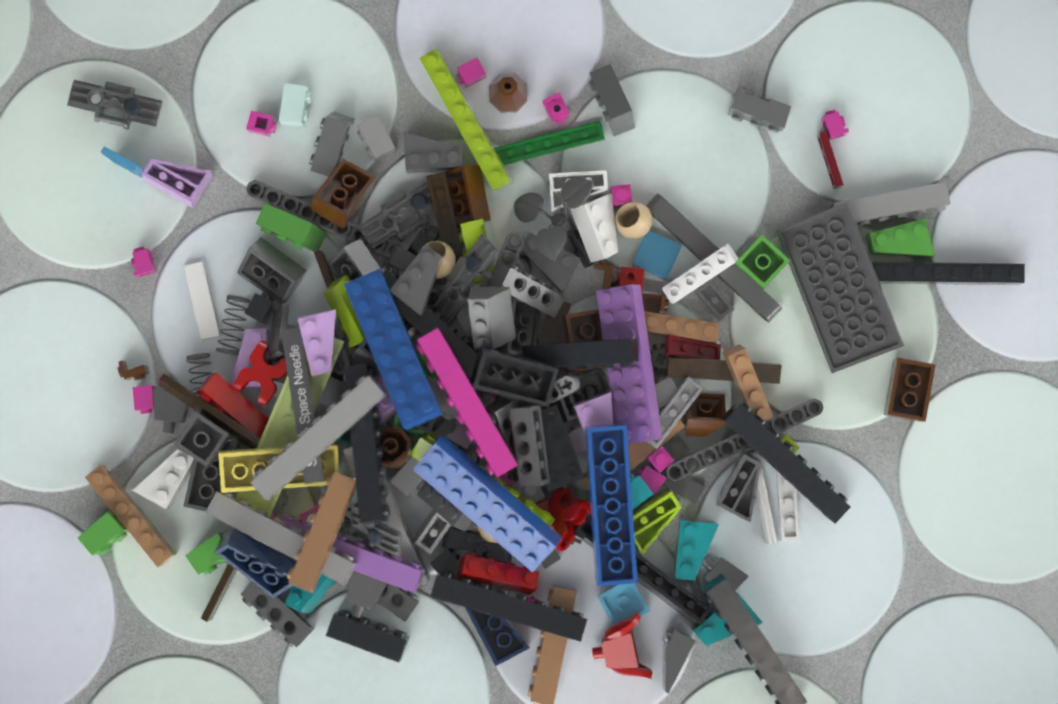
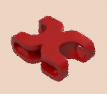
M264 340L256 345L250 355V362L253 368L242 369L233 384V389L242 391L249 382L257 381L262 389L258 402L263 407L268 405L277 391V385L273 380L282 379L287 375L285 357L277 365L271 366L267 364L265 355L268 350V344Z
M564 486L557 488L548 502L549 513L555 518L550 527L562 536L555 548L558 551L568 549L576 536L574 525L583 524L591 510L590 503L584 499H576L569 507L573 496L571 491Z

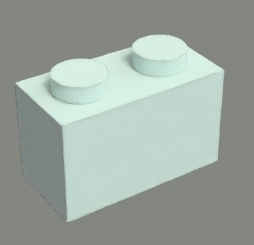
M284 83L279 116L281 124L304 127V122L308 121L309 111L306 110L307 103L311 101V92H309L307 86Z

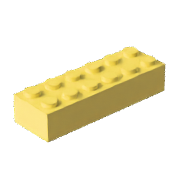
M331 444L320 454L324 482L305 484L303 471H301L284 488L326 485L330 475L333 476L334 472L339 473L338 444ZM285 446L220 451L221 493L256 490L250 483L254 480L253 475L260 469L264 471L269 466L267 463L274 456L279 457L284 453L282 449Z

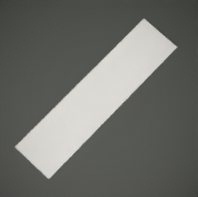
M508 202L488 206L500 252L508 234L515 232ZM516 235L511 238L513 246L519 245Z

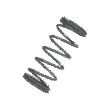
M227 295V303L242 309H225V313L240 319H223L222 322L238 329L219 330L222 334L235 339H219L217 341L236 350L216 348V351L238 356L240 349L220 341H243L241 338L222 331H245L243 328L225 321H247L243 317L226 311H246L247 308L231 303L228 300L242 303H250L251 300L244 297Z
M210 353L186 356L188 363L202 364L190 368L188 372L204 374L192 378L189 381L190 383L202 384L203 382H192V380L213 374V372H191L190 370L209 365L212 362H191L188 360L209 358L211 356Z

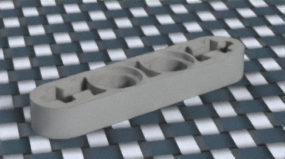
M568 375L555 381L554 387L558 390V397H553L551 394L549 405L577 391L580 386L579 379L575 375ZM569 381H572L571 387L565 389L563 388V385H566L569 383ZM521 400L518 402L517 407L538 404ZM542 405V406H540V409L542 410V409L546 408L547 406H543V405Z

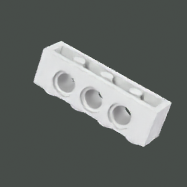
M727 243L666 284L662 290L670 302L674 304L734 264L739 258Z

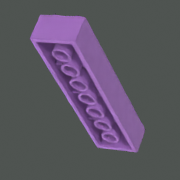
M631 284L598 290L596 295L603 340L637 338L639 362L632 363V367H621V364H614V368H607L615 424L627 425L628 444L663 439L641 286Z

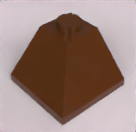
M699 394L685 412V436L705 437L726 424L721 420L726 413L724 394Z

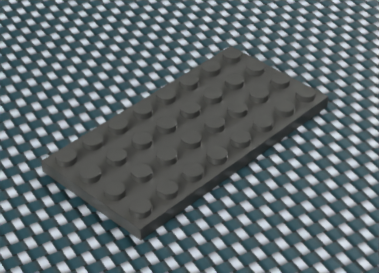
M848 202L776 231L784 253L790 260L789 266L831 373L905 346Z

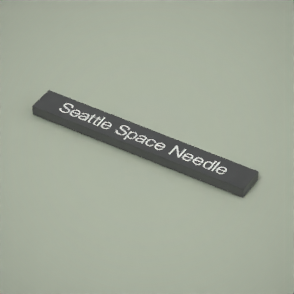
M300 327L281 330L297 436L305 429L308 431L313 426L311 423L315 420ZM320 455L303 469L305 484L324 482Z

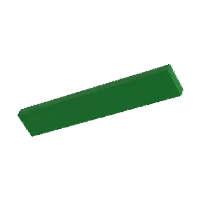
M596 121L495 147L494 149L505 166L605 140L601 122Z

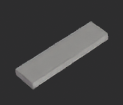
M688 376L659 414L663 439L647 441L650 445L658 449L704 387Z

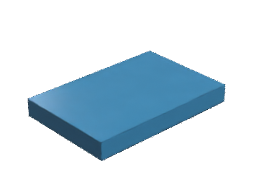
M103 147L101 154L113 163L142 178L141 174L144 171L142 167L111 149Z

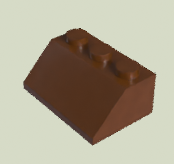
M463 165L446 171L445 174L457 229L461 228L460 224L483 219L484 223L491 221L480 166Z

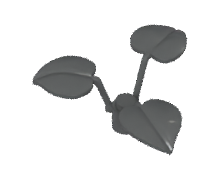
M573 178L564 183L560 192L561 197L564 199V214L557 213L551 216L541 209L544 199L538 193L530 192L523 194L515 201L513 207L515 215L520 221L524 223L532 222L538 217L539 212L551 220L552 225H549L548 229H541L537 233L535 240L537 248L547 258L556 260L566 242V233L571 229V222L567 219L569 217L567 205L572 209L581 206L592 190V180Z

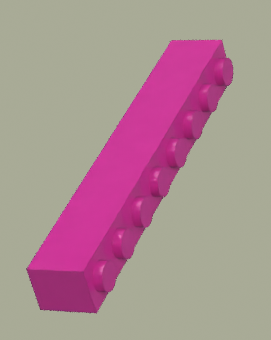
M437 328L416 341L418 345L415 346L421 356L425 355L428 361L425 363L430 373L434 372L438 379L435 381L440 390L444 389L448 396L445 398L450 407H455L458 412L455 414L460 424L464 423L468 429L465 433L470 441L474 440L477 448L475 450L480 459L484 457L487 462L485 467L490 476L494 474L495 477H499L516 467L517 463L439 329Z

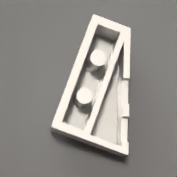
M607 170L549 173L551 212L563 208L564 199L561 197L560 192L564 183L570 179L582 178L592 180L593 187L588 197L608 190Z
M612 193L591 199L578 208H571L590 262L603 260L618 253Z
M177 449L132 491L165 509H171L191 473L194 458L181 449Z

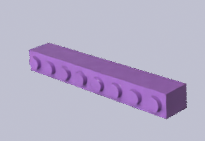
M284 513L277 516V518L285 521V526L289 528L294 526L302 530V535H305L307 530L310 531L313 525L309 521L302 520L300 522L294 520L295 517L290 514ZM337 534L333 547L341 555L346 553L354 557L353 561L357 563L354 571L412 593L418 590L425 568L420 567V563L403 561L401 556L387 555L383 549L376 547L371 549L366 547L367 544L362 541L356 540L353 542L348 540V536Z

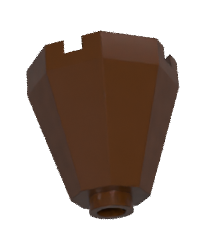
M499 74L489 85V102L500 113H517L527 102V84L516 74Z
M384 427L381 429L382 437L379 438L380 446L383 447L384 457H381L382 465L388 468L401 469L410 457L412 441L402 428L396 427V429H392L391 427Z

